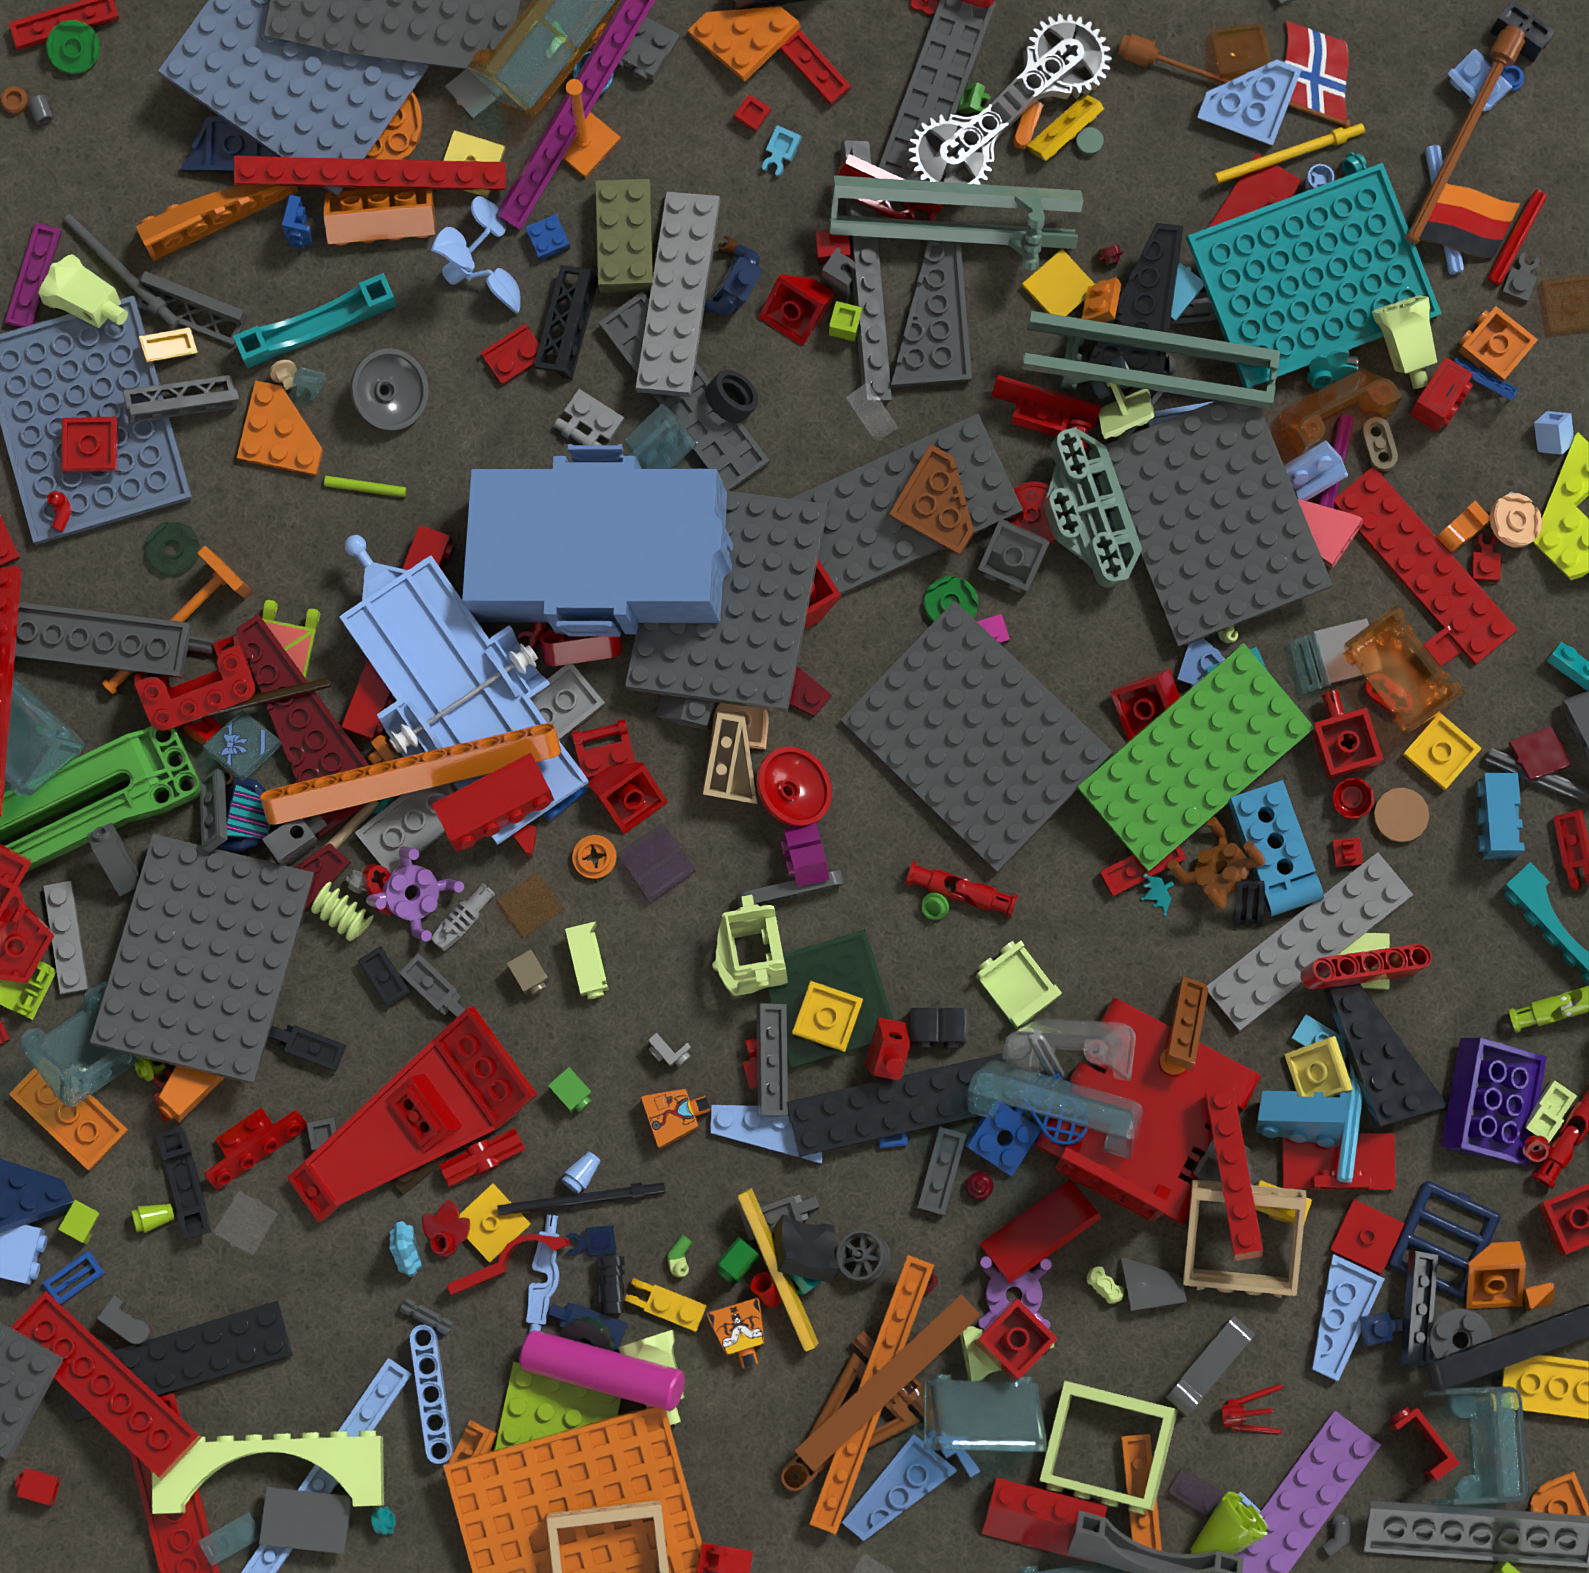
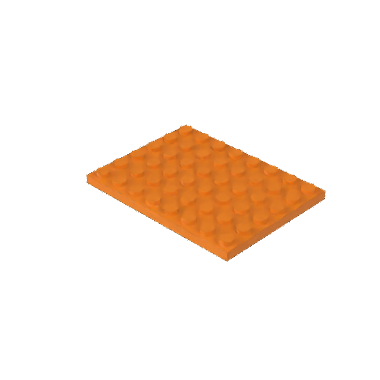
M651 1406L444 1464L445 1474L473 1573H553L547 1513L661 1500L669 1573L697 1572L702 1540L666 1410ZM654 1517L557 1528L562 1573H660Z

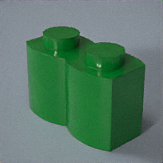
M737 1237L716 1262L719 1267L717 1273L728 1283H731L733 1280L738 1283L757 1261L759 1254Z

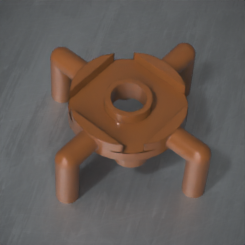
M1211 817L1207 821V825L1218 838L1217 846L1205 849L1199 853L1198 863L1193 872L1186 873L1176 860L1169 861L1167 867L1182 885L1197 882L1216 908L1222 910L1226 907L1227 894L1236 890V881L1241 879L1245 881L1249 869L1263 866L1266 859L1252 841H1247L1243 846L1250 858H1247L1235 843H1229V835L1215 817ZM1227 866L1222 873L1217 874L1220 868Z

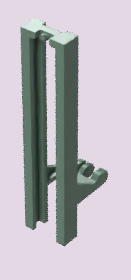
M834 176L832 205L828 225L829 232L833 235L1009 245L1022 255L1021 264L1023 268L1037 270L1039 266L1038 253L1041 251V247L1076 249L1078 234H1076L1075 229L1042 228L1045 223L1043 210L1082 212L1083 197L1080 190ZM838 198L1026 209L1029 212L1027 217L1029 227L838 215Z
M1031 311L1027 330L1067 336V348L1064 359L1025 353L1022 369L1061 375V390L1073 392L1076 391L1078 383L1093 380L1268 409L1273 404L1280 350ZM1084 339L1269 368V383L1266 391L1080 362L1081 354L1078 353V348L1082 347Z

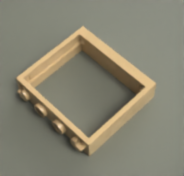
M1193 1180L1183 1285L1197 1287V1290H1203L1206 1287L1217 1288L1218 1291L1225 1293L1240 1290L1250 1295L1272 1293L1279 1298H1282V1295L1297 1296L1306 1208V1190L1251 1185L1255 1205L1295 1209L1289 1277H1277L1193 1268L1199 1201L1224 1202L1221 1182Z
M661 1500L547 1513L553 1573H562L557 1528L654 1517L660 1573H669Z

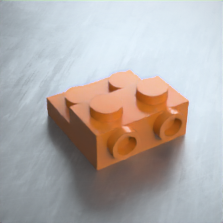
M1495 306L1490 313L1486 310L1475 322L1479 326L1473 333L1468 330L1461 338L1459 343L1462 347L1458 352L1479 369L1481 366L1503 383L1536 344L1538 339Z

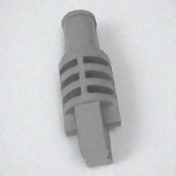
M482 883L467 901H461L448 917L442 921L431 937L432 941L440 949L446 951L479 919L480 910L495 896V893Z

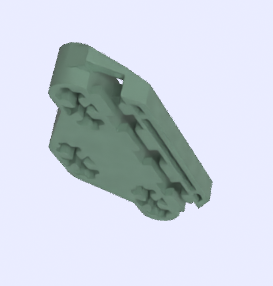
M1076 427L1063 430L1051 443V453L1055 461V468L1044 500V512L1054 539L1092 567L1098 584L1106 588L1112 587L1129 578L1142 547L1107 447ZM1081 440L1091 446L1088 452L1090 460L1087 459ZM1063 441L1064 444H1069L1070 447L1068 448L1067 445L1062 446L1061 442ZM1072 467L1073 470L1078 469L1079 473L1077 474L1076 471H1071L1070 468ZM1093 474H1101L1100 476H1097L1096 479L1098 481L1102 496H1099L1095 482L1092 477ZM1056 499L1057 502L1062 501L1064 504L1061 507L1060 504H1055L1054 500ZM1113 509V511L1109 512V516L1115 532L1111 531L1105 510ZM1065 525L1066 528H1071L1072 531L1070 532L1069 530H1064L1063 526ZM1097 544H1099L1100 546H1105L1106 549L1104 550L1103 548H1098ZM1124 544L1126 547L1121 548L1123 556L1126 559L1130 557V561L1126 568L1118 547ZM1108 569L1109 572L1113 571L1115 575L1107 574L1106 570Z

